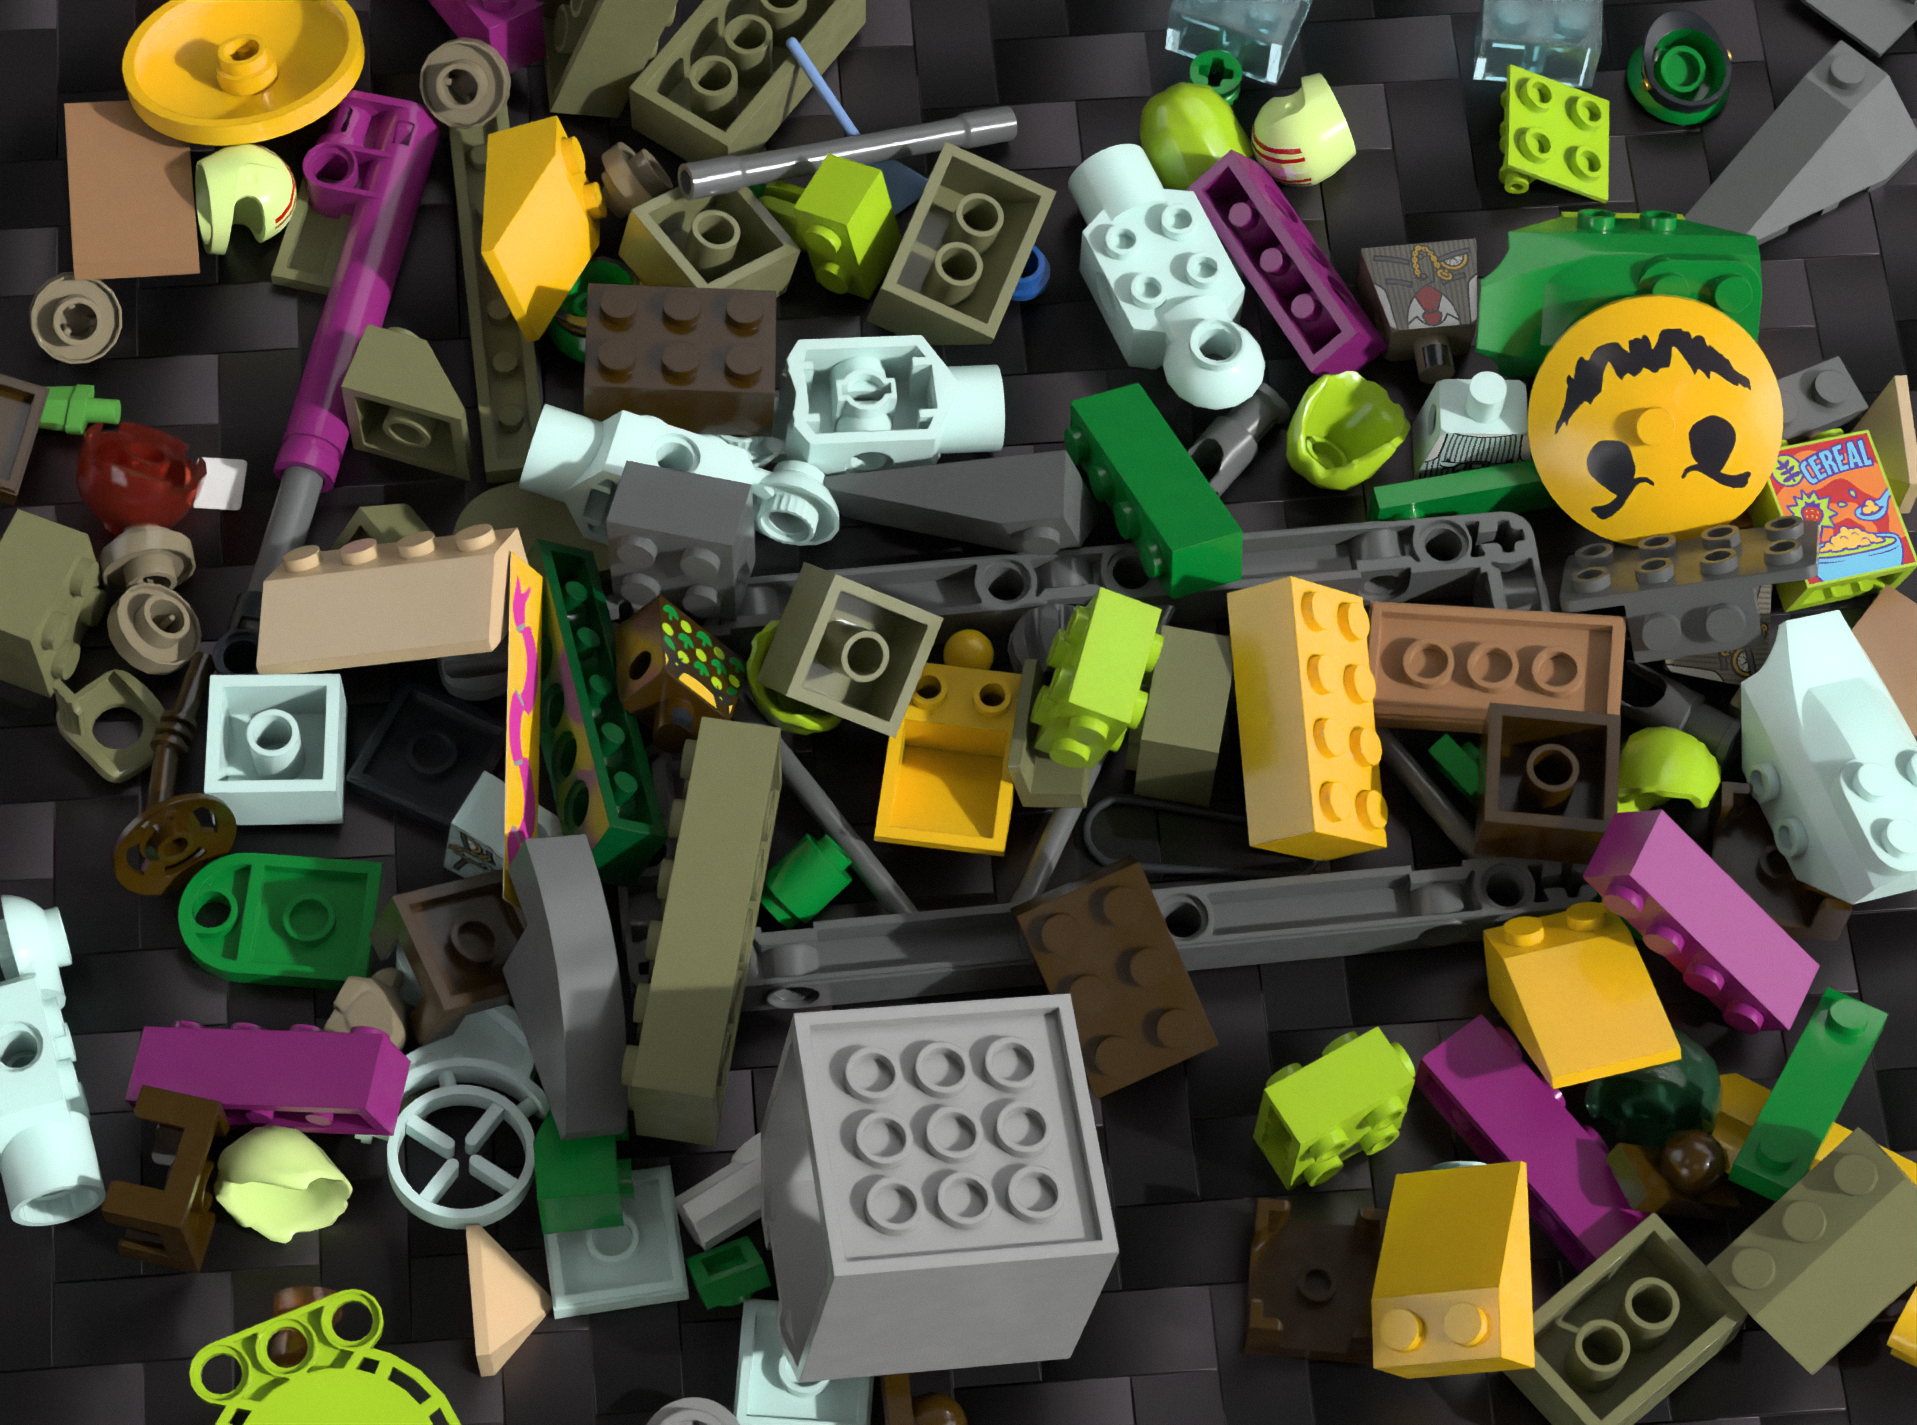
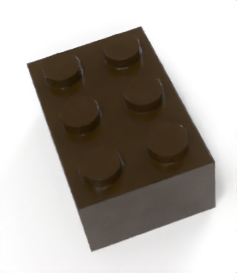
M588 283L584 379L585 417L602 422L625 410L640 416L649 415L657 417L668 425L696 434L772 437L776 370V291Z
M1131 855L1010 908L1047 995L1071 994L1087 1084L1096 1099L1219 1045L1140 862Z

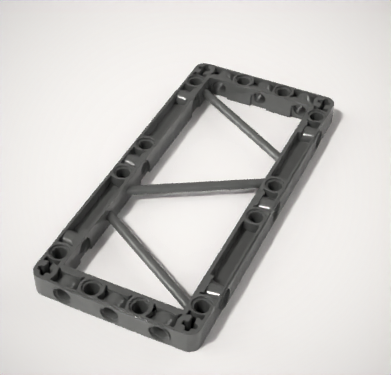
M1503 511L1243 533L1241 580L1172 600L1157 577L1150 578L1146 574L1141 562L1140 552L1134 543L1060 549L1050 555H1034L1027 552L827 570L943 617V622L933 645L946 644L953 634L966 629L979 631L989 640L1010 638L1015 624L1028 610L1046 604H1063L1075 607L1081 605L1086 607L1100 587L1162 609L1155 632L1161 634L1162 625L1168 626L1169 623L1229 618L1227 593L1289 576L1363 597L1364 606L1370 605V601L1399 603L1472 596L1474 607L1551 612L1546 584L1541 574L1533 530L1522 516L1513 512ZM1442 552L1452 560L1438 561L1428 553ZM799 573L750 577L737 621L720 617L702 618L688 611H681L691 619L703 622L702 628L747 662L751 655V642L755 635L761 632L771 620H781ZM1134 580L1140 583L1142 587L1126 589L1121 587L1118 582ZM999 591H1010L1018 597L1013 600L1004 601L993 597L992 594ZM613 593L605 598L614 632L617 626L643 607L633 604L626 599L613 597ZM741 688L732 715L733 719L737 722L771 726ZM637 718L642 738L652 742L645 748L668 835L667 840L656 855L661 856L663 859L671 860L673 838H669V824L675 799L671 753L663 752L655 746L652 739L653 730ZM1375 727L1382 747L1381 760L1467 859L1462 860L1461 866L1412 871L1411 865L1152 890L1167 926L1173 923H1184L1191 926L1196 932L1194 935L1186 938L1176 937L1171 934L1187 971L1441 947L1455 943L1484 941L1483 930L1503 926L1508 920L1516 917L1531 916L1538 918L1564 912L1574 904L1594 902L1598 892L1583 878L1588 867L1585 864L1474 854V827L1388 727ZM781 738L783 782L821 830L833 839L852 861L850 864L851 868L889 915L813 922V928L761 933V927H756L741 1012L778 1008L797 1009L1043 985L1010 908L1043 894L1083 808H1054L1010 903L919 912ZM1110 750L1092 769L1088 796ZM662 861L656 866L646 867L631 888L618 886L623 951L627 952L630 991L634 1004L639 982L648 983L650 961L645 959L646 942L651 920L659 921L662 899L657 898V888ZM1494 892L1505 893L1516 902V905L1510 907L1500 906L1494 903L1488 897V894Z

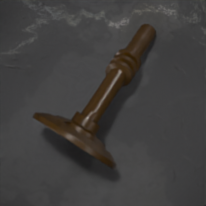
M204 652L194 653L171 710L163 712L160 723L155 730V736L151 740L150 746L154 751L145 811L129 823L120 834L113 848L111 863L116 878L123 887L137 894L162 895L186 888L191 879L203 867L228 854L236 837V819L231 809L223 800L213 795L190 793L174 797L179 761L186 759L189 752L188 748L194 740L193 736L199 728L195 718L209 686L210 675H213L215 671L213 656ZM201 806L209 809L214 814V827H200V822L193 811ZM137 845L142 856L146 858L140 871L127 863V850ZM198 847L202 848L195 856H193L188 861L174 868L165 870L166 866L178 863L187 858L189 855H191Z

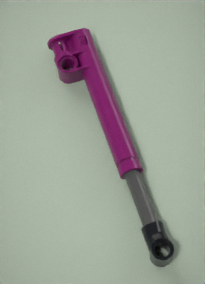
M351 90L336 107L327 113L330 121L326 133L317 138L316 145L307 152L303 159V174L311 207L317 213L326 217L340 219L341 214L351 215L352 219L282 441L283 445L280 446L273 472L281 480L249 587L247 591L237 595L226 634L218 639L213 648L212 659L216 675H259L257 668L246 674H236L232 670L244 663L256 664L263 581L283 562L282 557L287 552L304 546L320 493L333 489L340 461L342 460L350 434L341 385L367 324L382 328L443 128V122L435 118L427 106L423 104ZM323 177L328 179H340V181L335 183H324L322 181H319V179Z

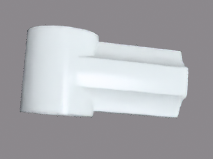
M761 1132L746 1141L735 1152L729 1165L674 1198V1204L685 1228L696 1244H699L704 1251L711 1249L762 1217Z

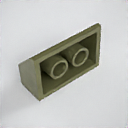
M945 141L866 321L900 336L922 335L929 345L992 344L1057 191Z
M1857 1127L1706 1267L1750 1316L1811 1375H1814L1917 1281V1185L1870 1135Z

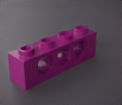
M1231 149L1187 188L1188 191H1194L1213 229L1311 373L1319 376L1324 374L1334 375L1345 371L1358 373L1388 348L1386 342L1262 164Z

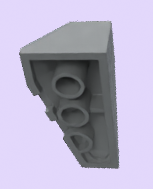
M1840 40L1801 79L1684 216L1685 220L1756 236L1758 245H1761L1787 232L1789 225L1816 212L1823 215L1837 208L1841 200L1864 189L1869 193L1885 185L1917 153V129L1890 76Z
M1066 450L824 477V486L829 490L839 512L845 518L1017 553L1028 552L1034 555H1050L1056 553L1059 549L1081 547L1099 521L1100 509Z

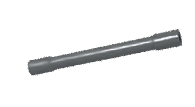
M1004 105L960 113L954 118L751 155L739 157L728 155L683 163L678 169V183L683 197L686 200H694L737 192L747 186L815 174L828 153L866 165L941 151L945 141L963 149L997 144L1015 139L1017 135V120L1012 108Z

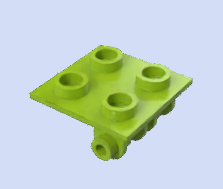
M1508 65L1507 88L1501 94L1500 99L1501 106L1504 108V121L1500 124V135L1502 137L1499 142V148L1505 154V157H1503V166L1499 169V180L1505 184V190L1513 194L1524 193L1528 190L1529 184L1539 179L1604 204L1608 202L1609 101L1515 65Z

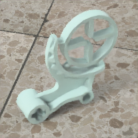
M398 942L396 969L403 972L404 978L400 993L407 1004L416 1007L424 994ZM509 1005L466 1015L453 1035L420 1047L407 1054L406 1057L411 1063L402 1100L409 1095L434 1085L440 1084V1088L421 1095L401 1112L397 1118L393 1136L355 1134V1138L361 1139V1143L371 1144L373 1137L388 1141L387 1170L393 1191L411 1213L435 1226L449 1229H466L467 1225L480 1224L483 1227L492 1224L517 1208L532 1185L535 1175L533 1149L535 1136L527 1118L534 1114L539 1119L544 1120L550 1106L544 1091L533 1082L537 1069L517 1011ZM456 1082L489 1086L507 1093L521 1103L516 1106L512 1101L495 1091L473 1085H457ZM462 1105L479 1107L486 1110L465 1137V1152L468 1155H472L469 1159V1173L501 1193L503 1196L489 1204L469 1209H454L437 1205V1202L453 1184L459 1173V1162L452 1158L455 1152L454 1139L421 1119L425 1115L441 1108ZM503 1119L516 1131L525 1151V1165L519 1179L511 1176L480 1155H474ZM406 1134L443 1158L448 1159L420 1195L407 1183L398 1163L399 1148Z

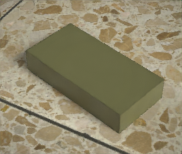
M304 177L297 195L295 210L291 220L288 222L271 274L272 283L328 295L352 216L341 214L340 219H335L317 213L310 205ZM323 177L319 179V181L324 183L338 182V180Z

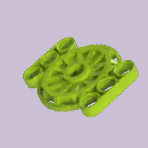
M357 1289L337 1292L210 1343L198 1351L192 1360L189 1371L191 1386L199 1399L210 1406L225 1408L215 1425H232L230 1422L237 1411L250 1413L243 1425H433L430 1418L438 1410L442 1412L448 1425H461L446 1396L421 1370L392 1353L373 1348L383 1331L382 1309L373 1296ZM354 1302L368 1308L373 1317V1324L367 1336L361 1340L351 1342L343 1340L336 1335L332 1327V1320L338 1308L344 1304ZM280 1330H297L307 1340V1354L302 1362L294 1367H279L271 1362L268 1357V1341L273 1334ZM226 1355L231 1356L240 1364L242 1369L241 1382L230 1393L215 1394L207 1390L203 1385L201 1378L202 1370L207 1361L213 1357ZM365 1359L379 1362L375 1374L359 1370ZM393 1368L414 1380L430 1398L420 1405L405 1389L389 1381Z

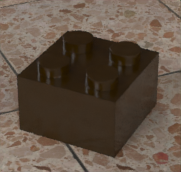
M1490 702L1480 735L1474 854L1589 865L1614 813H1617L1621 715Z

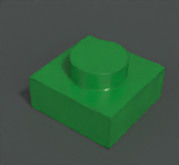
M1446 733L1428 749V753L1435 768L1476 809L1479 749L1470 741H1467L1460 747Z
M748 1235L685 1259L692 1283L707 1310L719 1305L733 1306L743 1303L754 1292L771 1286L764 1262Z

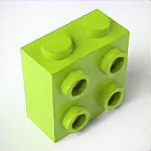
M1103 587L1099 588L1086 607L1081 605L1075 607L1066 631L1063 629L1057 631L1048 653L1046 665L1055 668L1050 687L1045 685L1041 687L1033 705L1030 722L1038 724L1039 727L1032 748L1049 753L1050 758L1060 765L1070 768L1088 767L1090 769H1093L1108 750L1118 751L1127 728L1133 730L1137 728L1147 704L1148 693L1139 689L1144 671L1151 672L1154 669L1163 646L1164 636L1155 633L1162 609Z
M1378 1026L1361 1036H1358L1355 1031L1348 1032L1331 1042L1323 1050V1057L1303 1068L1299 1063L1290 1064L1276 1072L1266 1082L1267 1088L1263 1092L1253 1138L1288 1191L1306 1181L1311 1187L1320 1185L1332 1178L1343 1168V1160L1361 1150H1364L1366 1155L1375 1154L1398 1138L1400 1134L1398 1130L1407 1111V1104L1415 1082L1413 1079L1415 1077V1069L1405 1049L1398 1042L1390 1044Z

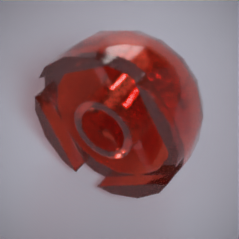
M121 421L118 432L107 431L101 433L104 422L95 423L86 430L79 450L76 467L78 492L80 498L92 514L103 522V526L108 531L119 536L125 528L133 526L153 525L171 529L192 510L203 487L207 468L206 462L201 456L197 466L193 461L185 457L189 445L159 429L134 422Z

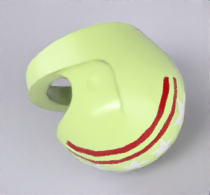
M1320 73L1301 77L1302 86L1294 94L1286 97L1271 98L1261 108L1252 126L1251 144L1257 162L1263 165L1273 180L1286 186L1306 187L1316 185L1331 177L1356 155L1354 141L1343 112L1330 86Z
M254 144L231 145L196 163V210L200 235L206 253L225 255L231 227L234 224H243L249 227L255 239L262 243L279 233L291 220L297 199L295 179L287 164L275 152Z

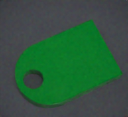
M236 853L221 857L203 867L188 883L181 897L178 922L186 949L192 959L207 973L231 982L341 990L350 976L370 978L374 946L369 933L379 918L385 876L383 863L264 853ZM220 902L231 909L229 918L220 926L208 928L199 925L195 921L197 912L208 903Z

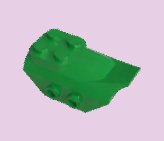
M1583 209L1578 211V217H1558L1509 231L1505 257L1490 274L1480 280L1475 352L1493 360L1498 365L1497 374L1502 377H1536L1539 367L1551 347L1581 317L1612 301L1642 294L1677 295L1708 304L1735 320L1758 344L1762 303L1760 252L1756 236L1677 219V214L1664 210L1642 211L1638 219L1615 218L1616 214L1614 212L1603 209Z

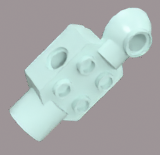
M1135 144L1115 145L1101 150L1086 159L1075 169L1068 182V189L1087 224V227L1082 232L1079 271L1128 365L1155 370L1163 366L1167 383L1180 398L1196 407L1214 410L1235 407L1252 397L1263 381L1265 362L1260 345L1245 328L1239 326L1245 287L1194 191L1164 189L1144 150ZM1216 354L1226 359L1220 361L1210 360L1205 355Z
M922 335L801 339L796 342L786 359V366L781 374L779 397H775L772 437L713 436L724 440L727 444L745 449L755 467L762 469L769 463L798 460L817 467L824 473L825 477L934 465L941 454L1001 451L1005 433V403L1001 372L998 365L947 367Z
M545 404L519 483L520 489L566 503L582 536L608 545L606 519L626 460L752 484L754 528L761 534L783 544L798 546L818 545L831 540L839 531V510L829 490L824 486V473L817 467L798 460H785L778 463L774 467L773 472L753 466L745 449L727 444L716 436L699 435L668 425L657 417L649 415L640 416L625 410L601 422Z
M1 895L5 919L0 920V965L6 981L0 982V1172L12 1220L25 1226H47L67 1222L93 1211L103 1203L106 1192L88 1122L91 1121L88 1103L82 1083L77 1080L73 1062L77 1061L73 1041L67 1022L64 1023L61 1009L65 1006L66 997L59 967L71 965L72 957L57 907L43 910L28 899L13 895Z

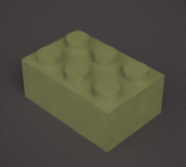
M1653 1212L1533 1313L1535 1368L1506 1370L1503 1372L1552 1425H1634L1736 1337L1749 1313L1658 1215Z

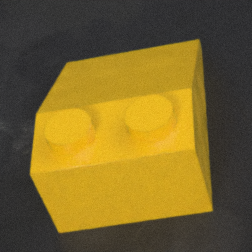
M557 115L488 134L481 254L527 343L540 339L600 243V219L607 216L606 201L598 182L590 183L585 174V159L581 145L575 136L567 137Z
M1581 902L1570 906L1564 912L1538 918L1531 916L1516 917L1508 920L1503 926L1483 930L1490 1000L1552 1089L1681 1059L1680 1045L1630 930L1620 917L1609 910L1604 903Z
M1513 1161L1396 1174L1371 1299L1374 1369L1412 1379L1535 1368L1527 1163Z

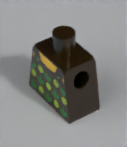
M659 594L615 628L614 638L619 701L624 709L653 730V743L658 749L672 754L683 752L686 739L697 740L702 717L730 720L732 718L746 675L747 662Z

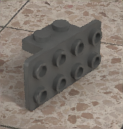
M1782 516L1768 521L1764 527L1739 530L1734 525L1711 527L1703 531L1700 538L1676 542V538L1673 535L1658 534L1642 539L1638 542V546L1613 548L1612 545L1607 543H1596L1581 547L1574 555L1569 556L1565 562L1559 596L1561 610L1566 613L1624 605L1635 664L1763 646L1764 633L1756 586L1806 580L1818 575L1820 545L1818 522L1814 520L1803 521L1799 516Z

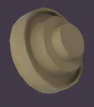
M461 37L445 42L429 54L421 69L419 87L424 104L435 118L450 127L469 129L484 125L501 112L509 98L511 78L505 60L494 47L479 39Z
M618 142L602 154V162L606 169L601 173V178L605 185L602 191L607 207L619 219H623L627 215L629 216L631 209L673 188V184L665 170L645 149L636 154L623 142Z
M63 272L48 279L35 292L29 308L30 328L39 346L54 359L69 364L89 363L104 356L116 344L122 329V308L112 289L101 279L75 281L74 272Z
M141 521L129 525L122 534L103 548L99 556L105 585L119 593H125L130 587L141 583L160 584L173 590L176 586L181 585L190 578L196 568L190 539L180 532L161 527L158 523L152 521Z
M141 583L130 587L112 605L107 619L109 637L119 655L131 666L147 674L165 676L177 672L199 650L202 634L196 614L190 604L177 592L160 584Z

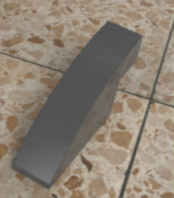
M586 834L524 839L508 871L527 927L502 968L561 1141L623 1134L627 1127L628 1086L621 1085L622 1066L627 1047L624 1005L610 917Z

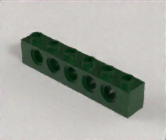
M537 538L526 554L529 566L543 577L540 743L563 836L586 834L601 883L631 888L667 840L668 835L637 718L624 709L619 701L614 629L593 551Z

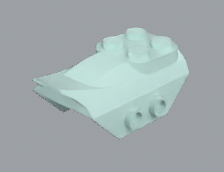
M1840 610L1787 620L1778 625L1775 643L1759 672L1741 682L1742 771L1747 779V783L1753 785L1752 796L1758 801L1774 833L1776 846L1781 854L1786 857L1797 880L1852 905L1916 890L1917 741Z

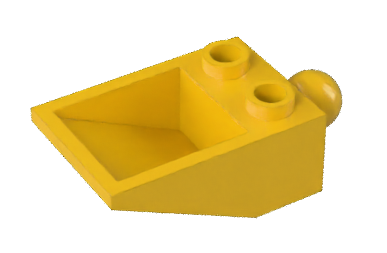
M966 629L956 632L946 642L943 651L945 665L925 664L896 738L889 736L874 841L1004 857L1015 793V786L1008 771V758L1022 674L989 670L994 660V649L990 640L979 631Z

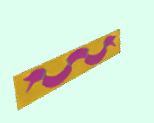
M511 551L503 898L522 911L508 868L524 839L538 838L543 577Z

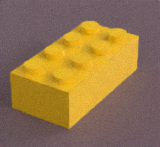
M1292 576L1227 593L1249 845L1307 859L1320 860L1321 862L1387 848L1385 825L1388 821V809L1381 789L1379 762L1382 756V747L1375 728L1373 699L1376 693V685L1369 667L1367 636L1370 624L1367 612L1364 609L1363 597Z

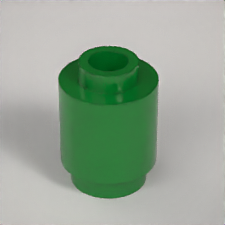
M806 834L766 872L761 903L789 930H792L800 921L807 924L852 881L845 870L852 861L844 850L828 835L825 834L817 841L811 835Z

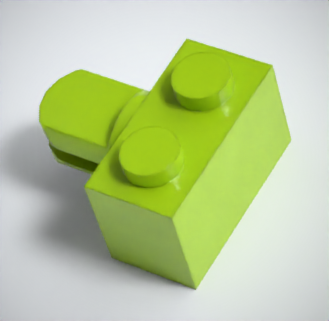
M828 153L806 188L781 180L769 182L763 191V196L758 200L800 248L807 250L817 283L837 294H845L847 292L869 300L889 269L902 240L882 170Z

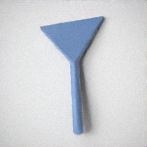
M794 37L788 38L786 46L847 137L860 135L797 39ZM895 159L866 164L867 166L882 170L894 215L920 198L928 180Z

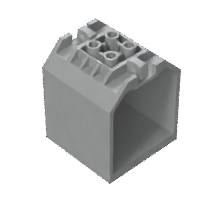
M1070 993L793 1013L761 1126V1214L766 1250H772L779 1296L776 1320L780 1346L798 1383L1068 1359L1071 1357L1116 1261L1119 1248Z

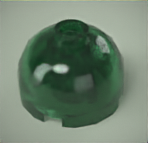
M1673 1029L1681 1048L1680 1060L1589 1081L1584 1102L1590 1117L1599 1124L1601 1115H1603L1607 1121L1617 1126L1614 1137L1621 1142L1663 1148L1665 1142L1679 1131L1699 1129L1708 1134H1713L1722 1105L1723 1086L1715 1060L1696 1041L1681 1031Z

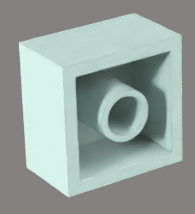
M210 675L204 794L213 795L223 800L231 809L237 825L344 824L348 706L341 675ZM210 811L213 824L215 825L214 814Z

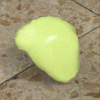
M272 1124L255 1127L222 1151L217 1162L218 1174L214 1184L215 1198L239 1225L244 1228L252 1227L271 1241L285 1244L292 1239L295 1233L311 1232L333 1225L338 1216L345 1212L349 1204L347 1199L350 1198L353 1191L349 1181L326 1153L304 1133L297 1129Z

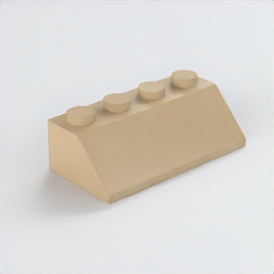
M479 524L467 527L456 535L435 537L431 531H422L407 535L394 543L377 544L376 539L365 538L350 542L337 550L320 551L319 546L308 545L287 552L282 557L283 562L263 581L256 662L259 675L297 674L492 652L509 633L511 551L528 564L518 527L493 530L490 524Z

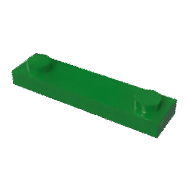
M1532 459L1373 487L1367 520L1368 522L1400 521L1500 511L1521 513L1559 505L1542 483Z
M1827 987L1738 1153L1727 1180L1777 1202L1810 1171L1883 1030L1888 1017L1887 1013Z

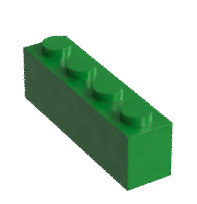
M1139 382L1070 401V428L1064 431L1066 451L1075 465L1081 464L1089 476L1091 489L1099 502L1106 501L1114 513L1120 535L1125 540L1131 539L1140 552L1141 562L1146 574L1150 578L1157 577L1171 600L1241 580L1242 529Z

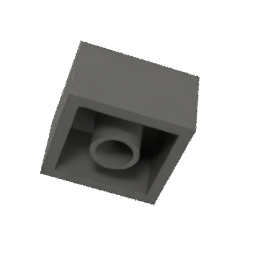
M626 460L606 519L613 597L623 598L633 604L645 606L660 594L679 610L688 611L695 616L702 618L720 617L737 621L756 560L752 484Z

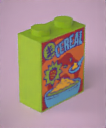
M1836 428L1821 432L1804 443L1789 445L1787 440L1781 441L1778 458L1769 479L1756 499L1747 508L1748 514L1753 521V527H1764L1768 521L1782 516H1799L1803 521H1817L1820 532L1818 575L1806 580L1775 584L1784 611L1789 612L1878 593L1887 584L1896 589L1917 568V556L1869 430L1844 434L1842 429Z

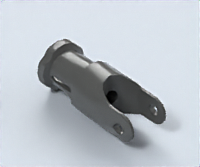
M1262 382L1252 397L1233 407L1226 416L1216 417L1187 452L1198 468L1206 465L1220 467L1217 474L1209 482L1218 497L1224 493L1258 454V443L1274 425L1285 423L1290 417V409L1285 400L1273 388Z
M1627 660L1626 666L1632 673L1657 686L1665 695L1651 707H1634L1621 700L1620 714L1644 728L1666 726L1689 733L1705 744L1710 754L1716 757L1717 763L1723 770H1727L1736 763L1742 754L1741 716L1734 718L1707 704L1705 695L1641 663L1635 664V661Z

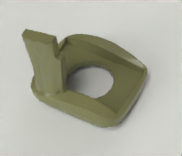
M114 669L104 673L76 694L59 678L52 683L59 707L56 714L59 733L99 775L109 782L121 783L131 779L152 765L154 751L151 749L150 743L153 736H155V730L160 723V718L166 710L141 681L124 670ZM124 707L133 710L140 716L143 722V731L140 738L133 745L123 749H111L104 747L96 740L93 735V725L98 716L108 709Z

